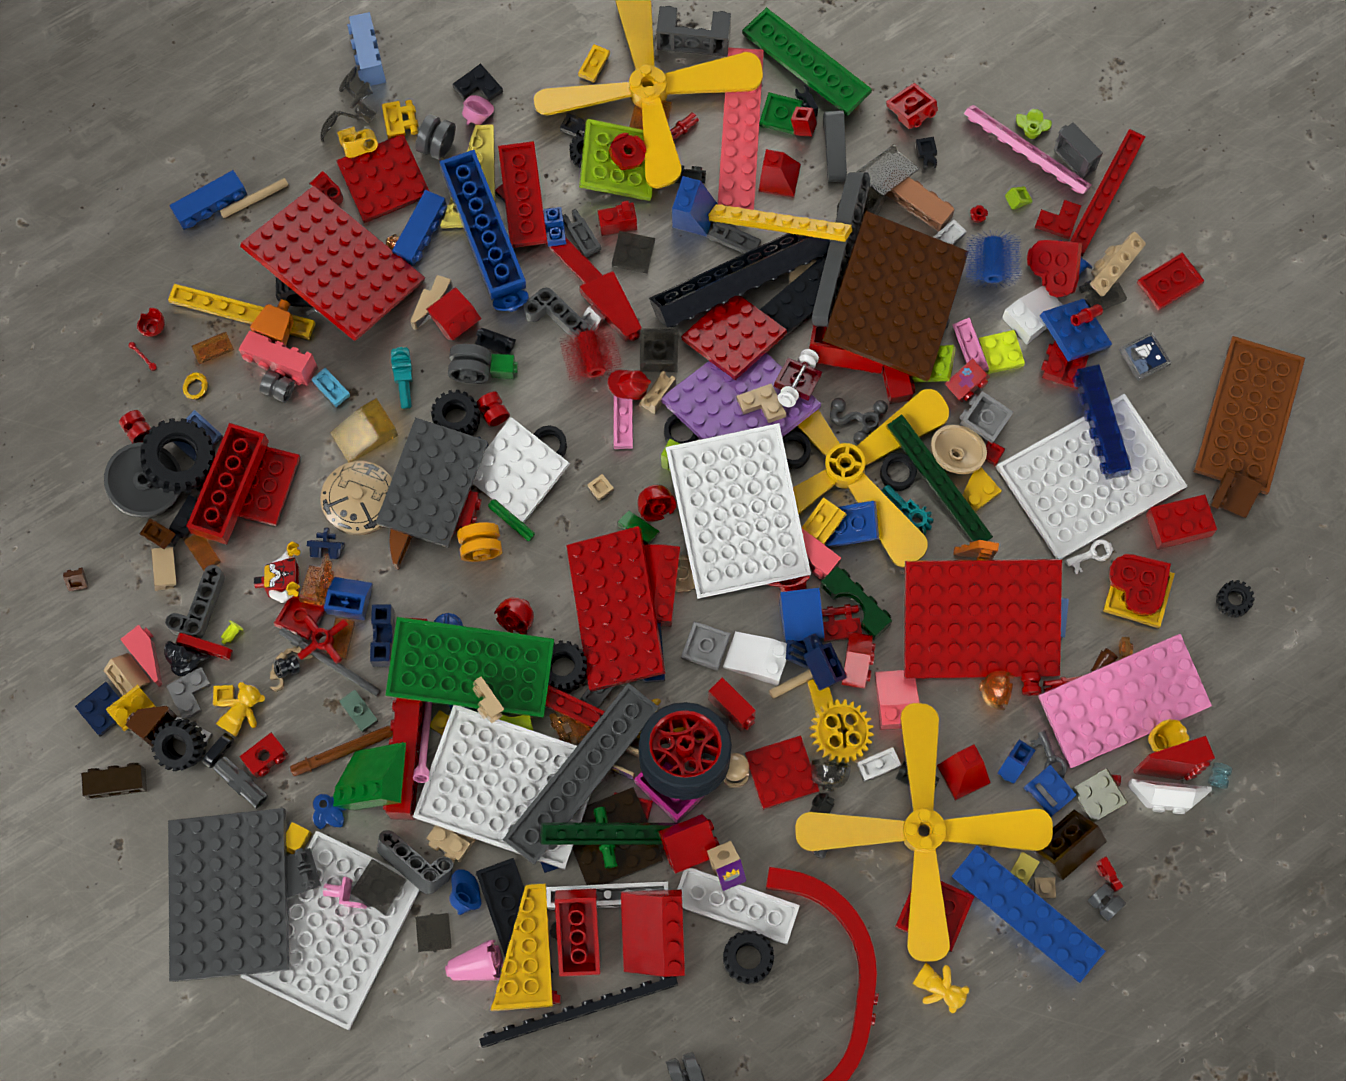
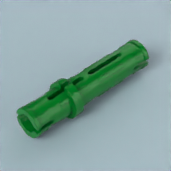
M606 807L595 808L593 812L596 823H608ZM615 844L599 846V850L603 855L605 869L618 866L614 853Z

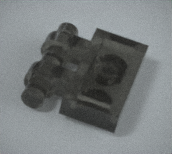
M1091 280L1079 286L1081 293L1086 291L1090 293L1084 298L1089 308L1099 304L1104 310L1127 299L1119 282L1113 284L1104 296H1100L1090 285Z

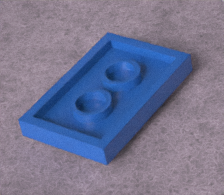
M868 501L838 507L847 515L825 546L831 548L878 540L879 530L876 502Z

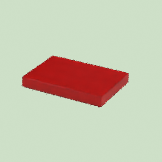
M1182 252L1138 279L1137 283L1159 311L1203 284L1204 279Z

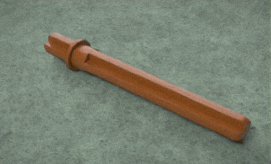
M390 725L308 759L305 757V760L290 766L293 776H297L309 770L312 772L314 768L392 737L393 731H390Z

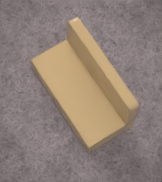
M129 653L110 659L103 670L122 696L136 685L143 687L150 683L149 678Z

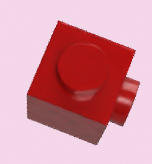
M795 108L791 118L795 135H813L817 126L813 108Z

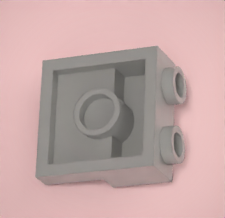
M982 391L979 396L974 395L969 402L971 408L969 411L966 409L959 417L962 420L959 425L971 429L990 443H993L1013 414V411Z

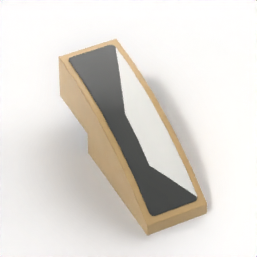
M437 275L431 291L423 289L410 321L413 329L417 330L431 319L426 308L451 291L453 287L451 279Z

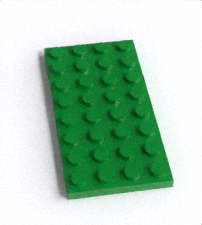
M397 617L385 696L478 709V703L483 698H478L472 688L474 687V681L482 677L504 708L502 712L543 718L554 639Z

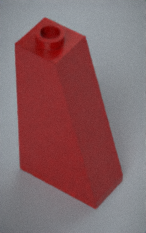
M614 271L580 285L581 295L605 317L604 320L625 342L628 340L634 341L640 337L642 327Z

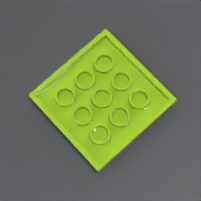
M587 119L579 187L650 201L652 198V187L646 182L645 158L639 167L621 170L612 161L609 153V147L613 139L621 133H629L632 136L636 135L644 142L643 130ZM624 148V152L630 155L631 149L627 150Z

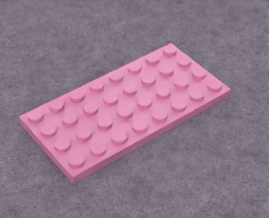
M1181 634L1172 636L1038 695L1069 768L1078 766L1150 734L1164 720L1173 719L1179 721L1212 706Z

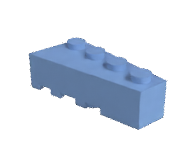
M370 12L349 16L350 24H347L349 34H353L354 38L351 39L353 50L357 52L354 57L356 65H360V70H358L360 81L364 80L365 87L386 83Z

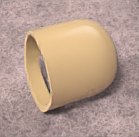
M731 753L726 778L731 781H739L745 776L746 778L739 783H731L726 779L723 781L731 788H738L748 782L749 763L742 754Z

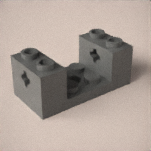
M660 6L656 29L657 50L727 57L731 13L713 11L711 30L704 28L692 29L685 26L678 27L677 8Z

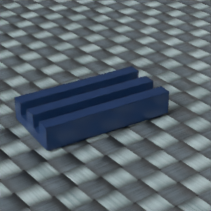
M787 640L785 659L809 669L805 658L801 660L791 655L793 653L804 658L803 655L807 653L806 646L795 640Z

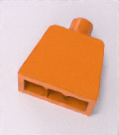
M283 299L280 300L277 307L267 304L251 324V331L270 338L273 343L279 341L286 345L294 321L291 313L287 312L291 304Z

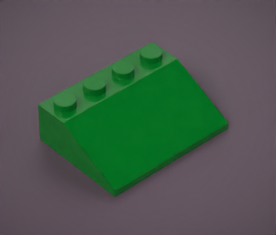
M402 742L355 751L335 786L333 807L358 810L401 803L406 743Z

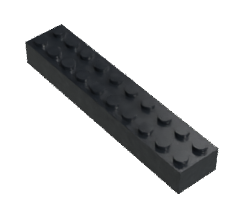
M786 233L650 297L649 300L656 318L667 328L679 325V322L692 319L702 311H709L713 306L724 304L734 296H741L751 288H758L768 280H775L783 273L792 272L800 265L809 264L817 257L826 256L830 239Z

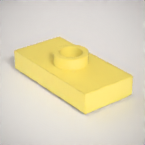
M1021 852L1010 872L1027 885L1039 861Z

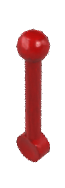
M134 342L129 343V348L137 352L149 365L151 371H155L157 369L156 364L151 363L136 347Z

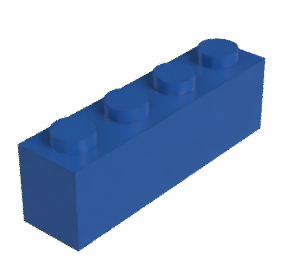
M232 170L169 206L181 227L185 230L195 226L197 222L203 219H208L213 213L227 207L231 203L243 199L247 192L235 171Z
M427 190L424 191L392 250L394 254L400 256L411 266H415L416 262L421 260L424 247L429 245L433 231L438 229L439 220L446 213L447 204L444 197Z

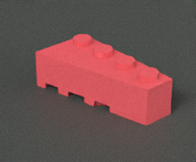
M252 331L248 332L238 349L242 359L249 363L253 361L264 370L271 369L275 373L280 374L282 378L286 376L294 380L297 385L303 384L308 386L318 368L312 353L306 352L304 355L296 347L292 346L289 349L282 342L276 341L272 343L270 338Z

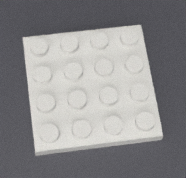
M511 417L485 450L473 484L490 498L496 499L520 521L525 523L570 463Z

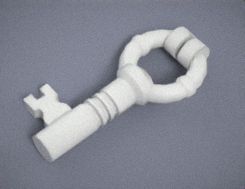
M1096 540L1089 551L1066 559V565L1074 567L1075 574H1078V571L1081 573L1083 572L1082 568H1080L1081 561L1091 558L1097 561L1109 559L1112 551H1114L1113 547H1111L1112 544L1106 540ZM1104 544V548H1107L1105 549L1107 554L1102 557L1098 556L1095 550L1096 546Z

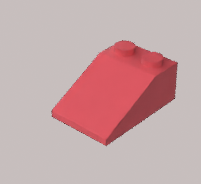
M904 670L875 672L880 730L902 729L900 720L902 710L909 704L920 703L916 679L904 678Z

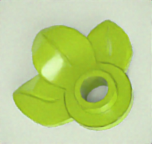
M1031 109L1027 115H1016L1017 125L1024 129L1025 136L1030 139L1037 138L1041 132L1048 131L1052 125L1051 120L1043 119V113L1039 109Z

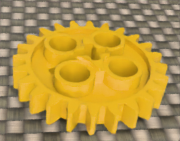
M836 699L834 705L829 701L827 707L824 705L820 707L822 712H815L818 718L811 719L815 725L810 726L809 729L815 732L810 737L816 738L812 745H819L816 751L823 750V758L830 755V762L836 758L837 764L842 759L846 764L849 762V757L854 762L857 760L856 755L862 757V751L866 752L869 750L866 745L872 744V741L868 738L874 736L873 733L869 732L873 725H868L867 723L871 718L864 717L867 711L860 712L861 705L854 708V701L847 705L846 699L841 704ZM846 716H850L853 719V725L846 722ZM827 718L834 721V727L827 725ZM838 729L845 730V733L838 732ZM850 735L855 736L856 744H852L849 741ZM830 738L837 740V747L830 744Z

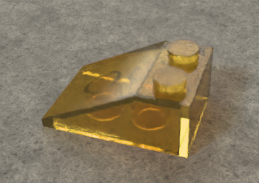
M377 398L361 406L330 432L348 463L359 459L398 436L396 428Z

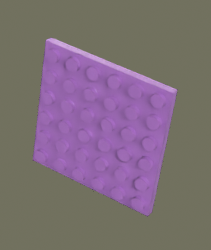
M767 353L737 380H734L708 361L661 398V402L700 440L777 423L780 425L783 437L821 407V403L811 395L809 401L799 397L793 407L783 406L786 417L768 423L762 409L743 415L736 396L771 383L774 386V382L782 369ZM774 387L777 395H779V393H781V390Z

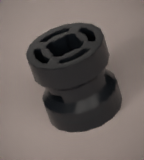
M295 655L287 656L286 659L279 658L273 662L274 671L278 678L286 677L287 674L294 675L300 671L299 661Z

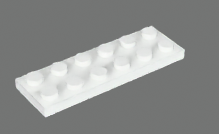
M693 868L683 871L677 890L682 889L683 909L743 930H748V932H752V930L757 931L756 933L763 934L766 938L786 945L800 906L742 885H737L723 891L718 877Z

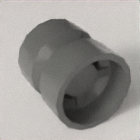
M269 370L261 381L260 393L270 397L274 395L275 399L286 403L293 393L295 382L287 377L281 378L280 374Z
M1107 883L1101 886L1087 901L1095 909L1099 908L1100 914L1106 921H1109L1125 906L1126 902L1119 895L1115 896L1113 894L1114 890ZM1107 896L1110 900L1104 905L1101 900Z

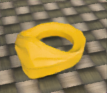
M196 372L187 376L182 388L185 396L196 400L206 393L208 382L202 373ZM196 380H200L202 382L201 391L197 395H190L188 392L189 385Z

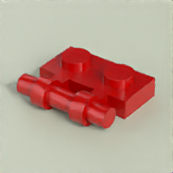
M844 604V607L833 608V606H827V609H822V617L828 616V621L823 622L824 642L848 640L849 632L862 634L860 617L852 618L851 614L859 612L858 605ZM845 614V619L835 620L834 615Z

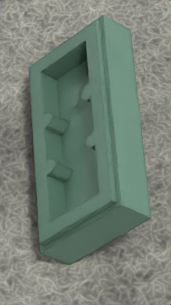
M353 690L339 700L362 733L378 722L356 690Z

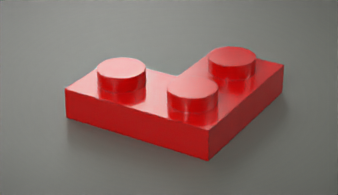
M1064 200L1059 215L1041 209L1035 228L1069 240L1082 205Z

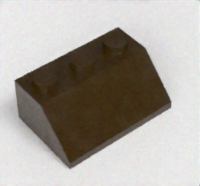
M1074 809L1053 827V836L1050 844L1040 851L1033 852L1052 873L1064 880L1103 846L1107 840L1097 824Z

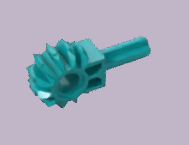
M397 347L391 350L394 381L399 387L401 408L409 409L412 408L409 382H413L410 351L407 347Z
M886 485L881 490L924 535H926V530H931L932 526L930 524L933 523L934 519L930 517L932 515L931 511L925 512L926 506L919 509V504H915L911 499L906 502L889 485ZM920 518L922 522L914 523L912 519Z

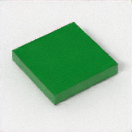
M768 92L759 126L794 135L791 118L795 108L802 107L803 101Z

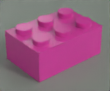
M665 762L662 766L668 771L673 768L668 762ZM642 771L634 779L635 784L675 823H679L705 797L702 796L690 800L673 799L651 787L644 778Z

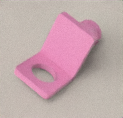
M343 877L342 885L325 883L323 888L327 890H323V896L338 897L339 904L345 907L367 909V906L362 903L349 902L352 879Z

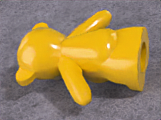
M243 682L238 684V699H221L217 701V706H230L231 708L216 724L235 737L241 729L245 716L250 726L256 728L257 722L251 707L265 700L264 695H261L256 687L246 685Z
M926 962L912 983L921 989L933 993L922 999L924 1004L934 1003L943 999L949 1006V1011L953 1014L965 1004L967 994L969 993L968 986L959 987L951 985V969L948 965H944L942 977Z

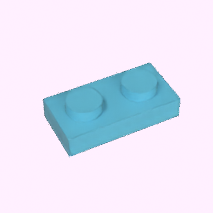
M326 368L311 379L315 386L335 407H338L350 397V393Z

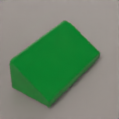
M631 511L626 512L617 522L618 526L623 530L639 526L645 545H650L660 533L659 530Z

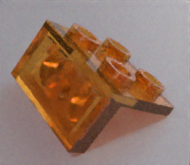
M324 554L320 567L309 565L299 595L300 602L322 606L324 599H326L329 582L332 583L334 578L332 561H330L329 554Z

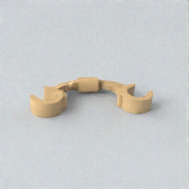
M295 646L281 652L275 660L279 658L286 659L287 654L291 652L298 654L303 649ZM309 654L304 659H310L313 655ZM272 665L270 679H279L280 685L277 687L271 686L270 688L273 691H280L285 684L284 677L278 678Z

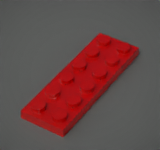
M534 141L498 146L509 238L512 247L546 244L547 235Z

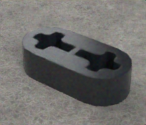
M224 733L205 754L202 762L209 768L214 767L232 746L234 738Z

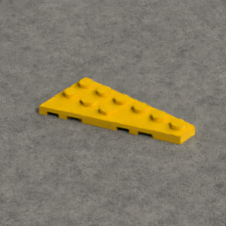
M546 883L525 885L491 1011L553 1006Z

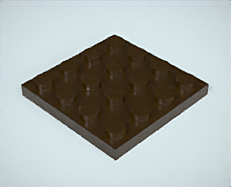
M634 787L587 805L581 823H596L593 810L598 807H606L608 823H648ZM615 844L614 853L618 866L609 869L604 867L603 855L599 850L601 845H573L572 847L586 885L609 884L663 862L657 844Z

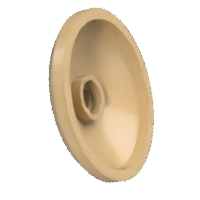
M948 425L940 428L934 434L930 444L931 453L937 463L947 471L956 474H970L982 467L987 456L986 445L982 438L976 432L961 425Z

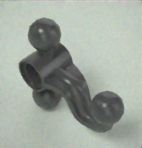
M835 398L831 403L830 418L836 425H845L853 419L862 422L863 429L856 432L853 437L854 442L858 445L868 437V434H871L879 427V416L887 412L888 405L885 401L879 400L874 403V412H867L865 414L851 412L843 418H839L837 414L845 409L846 403L842 398ZM869 420L875 421V424L869 426L866 424V422Z

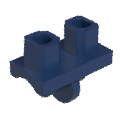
M327 527L324 528L323 533L317 532L316 538H323V541H307V546L310 547V557L316 558L322 557V548H329L328 558L339 559L341 549L345 546V542L329 541V539H336V534L330 533V529Z

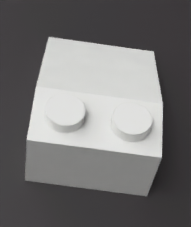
M1041 286L1005 309L1002 319L1028 345L1048 329L1040 314L1043 311L1062 306L1063 304L1056 297L1049 295L1045 286Z
M735 631L723 668L778 686L787 662L785 659L787 643Z

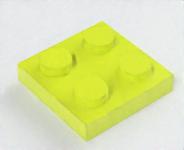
M1015 330L979 338L989 366L988 374L1025 365Z

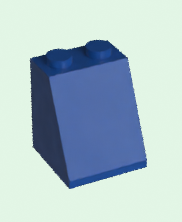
M682 177L672 207V228L707 237L712 221H709L708 215L718 203L700 180Z
M812 588L780 592L779 607L784 643H787V640H795L805 645L804 638L815 633L819 640L824 643L825 636L820 589Z

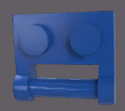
M1051 765L1023 787L1026 792L1029 791L1050 817L1077 796ZM1040 783L1058 804L1052 807L1035 786Z

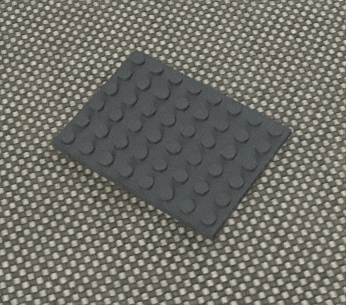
M278 808L168 820L169 981L178 982L288 971L289 928L286 809Z

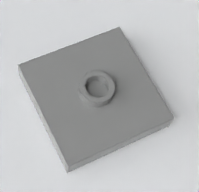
M694 621L681 658L718 671L731 633Z

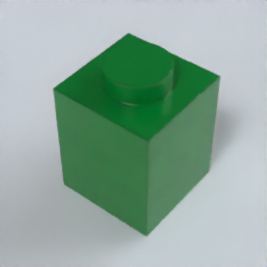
M492 354L491 378L514 379V373H518V362H515L514 355Z

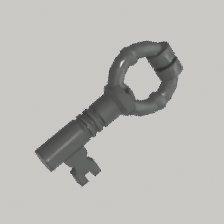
M1046 731L1039 732V738L1030 742L1031 744L1034 743L1032 745L1033 748L1037 747V745H1043L1047 755L1044 769L1056 761L1060 762L1062 770L1058 773L1062 778H1065L1067 763L1061 757L1054 754Z

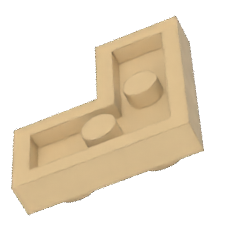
M772 383L736 396L743 415L762 409L768 423L786 417V412L778 401V395Z

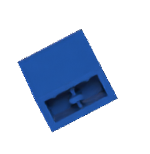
M334 577L327 591L324 610L328 615L365 620L373 583Z

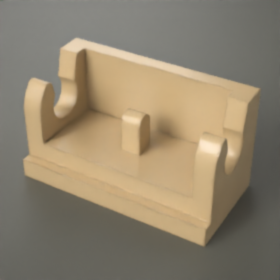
M665 371L660 373V376L639 403V405L654 414L663 404L661 398L676 386V378L672 375L670 378L667 377Z
M167 547L165 550L162 548L151 549L155 591L174 589L176 575L173 547Z

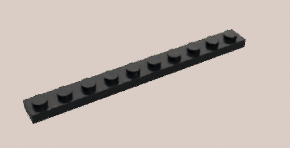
M662 976L659 978L660 981L652 983L650 980L640 983V987L632 989V987L620 990L621 994L614 996L612 993L601 996V1000L596 1002L590 999L581 1002L582 1006L574 1008L572 1005L562 1008V1012L555 1015L554 1012L543 1014L542 1019L536 1021L534 1018L522 1021L523 1025L518 1027L512 1024L503 1027V1031L495 1033V1031L484 1033L483 1038L479 1039L481 1047L486 1048L678 986L676 976Z

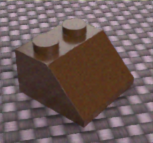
M167 706L138 709L129 715L125 725L153 747L154 744H151V741L156 738L153 736L154 733L159 731L158 728L174 721L177 715Z

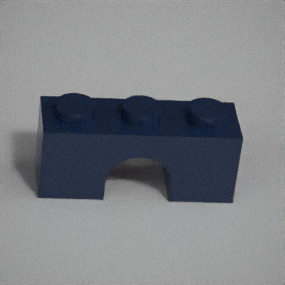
M391 604L372 605L371 624L373 627V642L370 644V662L373 667H390L394 635V609Z

